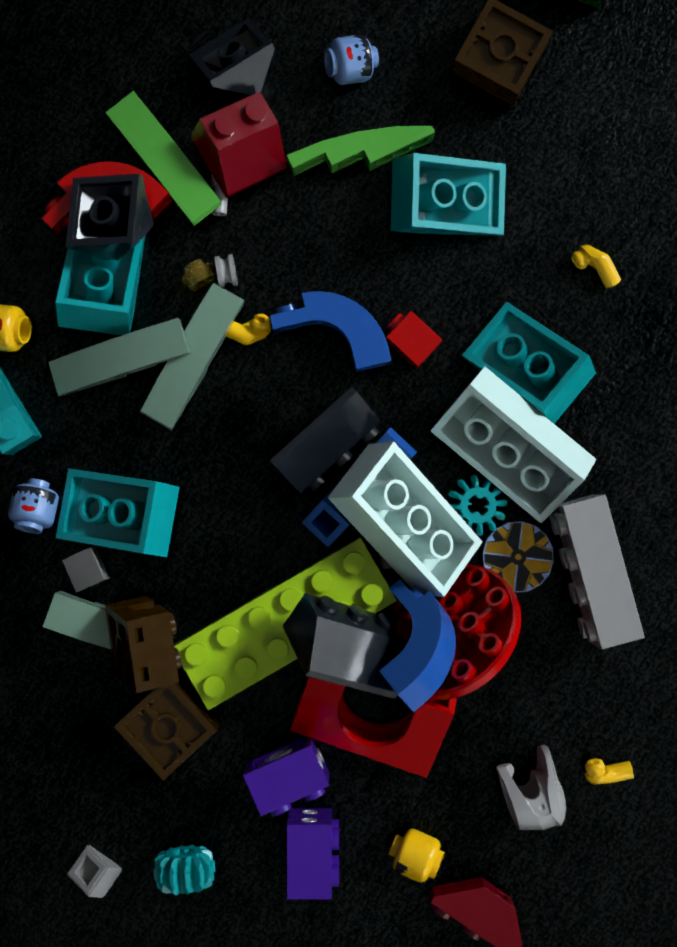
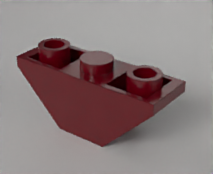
M482 877L433 886L428 892L430 902L433 904L431 907L433 911L446 920H450L452 917L463 924L461 929L471 938L479 941L482 937L492 944L491 947H523L516 910L511 897Z

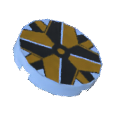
M521 521L507 522L496 528L487 537L482 550L483 567L500 575L514 592H527L540 586L549 576L554 562L553 547L547 535L536 526Z

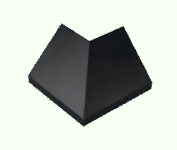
M249 18L189 54L191 60L213 87L247 95L261 92L267 72L278 65L272 42Z
M141 174L73 178L65 246L71 250L118 261L135 247L154 226L143 176Z

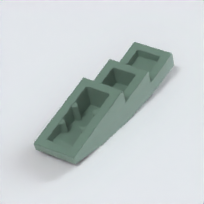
M215 283L211 285L184 331L190 354L167 361L140 413L170 430L173 429L206 375L208 366L225 340L227 331L243 307V299Z
M175 318L87 347L48 363L58 396H63L127 377V374L158 366V363L188 355L190 350L181 320Z

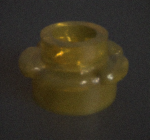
M201 259L191 262L184 268L185 274L182 277V282L188 284L191 291L204 288L216 277L212 271L213 264L211 262L204 264Z

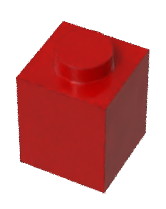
M412 311L406 317L399 313L386 327V330L390 332L386 337L387 343L415 369L443 341Z

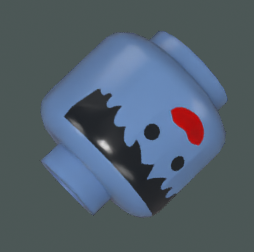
M363 35L335 38L331 41L329 48H326L324 51L326 73L328 77H333L334 81L339 85L362 83L370 80L374 68H377L379 64L377 48L371 46L369 40Z
M31 478L28 480V484H19L14 487L8 510L9 519L15 523L14 528L28 533L40 534L43 529L50 528L53 525L59 496L56 492L49 489L50 483Z

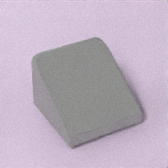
M92 546L62 560L76 593L109 579L96 546Z
M87 845L67 875L88 897L102 898L118 878L122 869L95 848Z

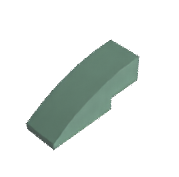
M63 591L55 592L43 627L111 649L105 605L98 602L93 603Z

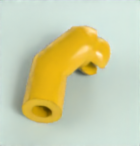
M590 245L580 246L578 251L572 253L571 259L574 265L579 269H584L587 265L595 268L605 288L613 287L621 281L608 254Z
M257 314L254 316V319L242 325L234 321L227 331L226 337L243 345H251L267 337L271 331V320L265 314Z
M595 758L590 759L585 764L587 771L585 777L591 784H609L634 779L630 761L604 765L601 759Z

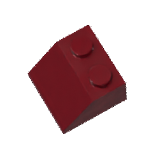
M257 92L200 118L190 136L226 198L264 181L287 168L278 121L261 92Z

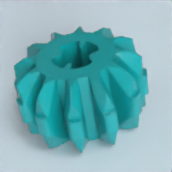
M471 475V488L468 487L464 480L460 479L457 481V485L463 493L459 494L456 491L450 490L448 496L458 500L457 504H450V506L454 510L459 511L458 515L465 519L466 524L470 528L474 523L476 535L481 536L483 535L482 523H485L490 531L496 530L497 527L491 518L505 519V514L496 511V506H506L508 503L505 499L495 500V496L502 491L498 487L489 491L488 489L492 483L490 480L485 478L481 487H479L478 476ZM472 496L475 499H484L485 505L481 507L485 509L481 514L476 511H469L468 505H472V503L468 501Z
M180 845V847L176 848L169 847L167 851L158 853L154 859V880H156V887L163 893L188 895L192 892H201L203 889L209 888L212 885V881H214L215 860H213L212 851L204 846Z

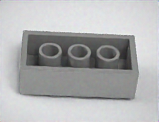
M606 494L589 495L561 503L553 511L554 513L549 515V520L554 535L559 534L563 548L558 549L559 557L564 570L569 569L572 583H568V590L573 604L578 603L582 617L577 618L582 638H587L590 643L600 649L645 638Z

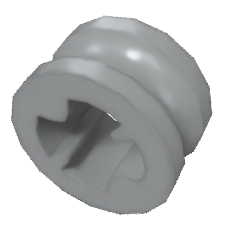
M228 254L226 259L215 256L219 286L225 288L227 283L238 286L233 254Z

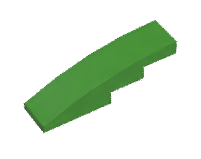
M134 91L106 112L110 120L130 143L159 183L169 192L172 199L194 226L222 205L220 199Z
M393 126L357 131L323 140L287 155V161L294 176L325 161L331 173L361 159H364L369 171L392 161V159L432 142L435 131L433 126Z

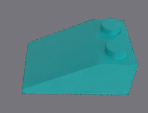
M411 153L392 159L391 231L418 234L504 235L506 164Z
M145 236L118 261L71 249L67 250L55 302L58 327L121 336L130 333L136 305Z
M508 302L503 305L462 354V357L479 372L484 366L554 424L596 374L588 354Z
M68 468L56 538L167 557L180 487L157 481Z

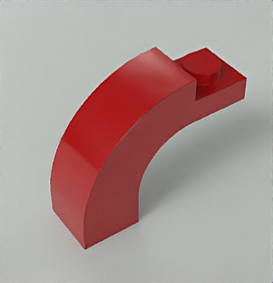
M97 162L79 167L57 182L66 194L62 198L60 196L56 197L48 204L45 209L46 214L42 219L58 235L68 226L73 178L141 174L153 220L173 199L169 192L152 176L134 166L118 162Z

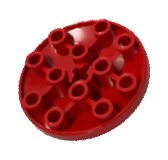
M476 565L465 566L445 597L434 596L448 613L453 623L456 635V649L448 675L439 689L429 699H453L480 688L502 669L517 644L521 629V609L516 594L500 575L490 569ZM398 601L392 618L396 621L397 628L405 641V648L412 633V619L406 608Z

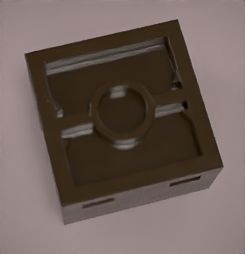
M488 0L455 58L451 73L514 106L533 68L543 54L553 31L497 0Z
M147 596L105 605L115 674L136 693L178 683L177 670L181 669V658L173 643V634H176L177 630L173 614L169 613L168 610L159 604L154 605L153 600Z
M179 679L178 683L153 689L114 728L158 776L164 780L218 730L220 723Z

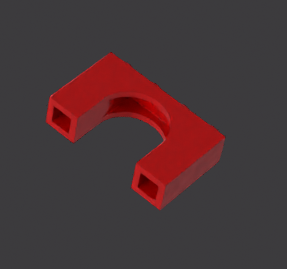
M308 676L290 731L427 778L453 719L457 698L446 700L428 699L416 711L410 710L405 717L396 722L386 724L372 723L358 717L349 709L343 696L345 686Z

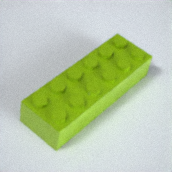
M360 537L174 645V648H177L184 670L207 710L212 709L298 659L282 626L305 592L319 597L323 595L328 596L336 602L349 606L355 604L373 613H377L397 601Z

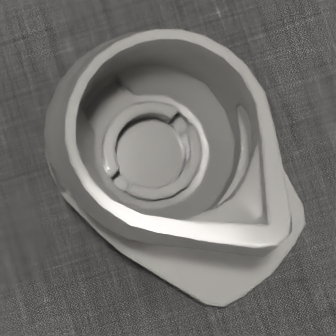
M537 746L536 770H531L530 779L524 785L518 786L515 784L512 778L514 767L511 764H501L496 767L507 807L518 830H546L554 826H562L566 814V799L548 746Z

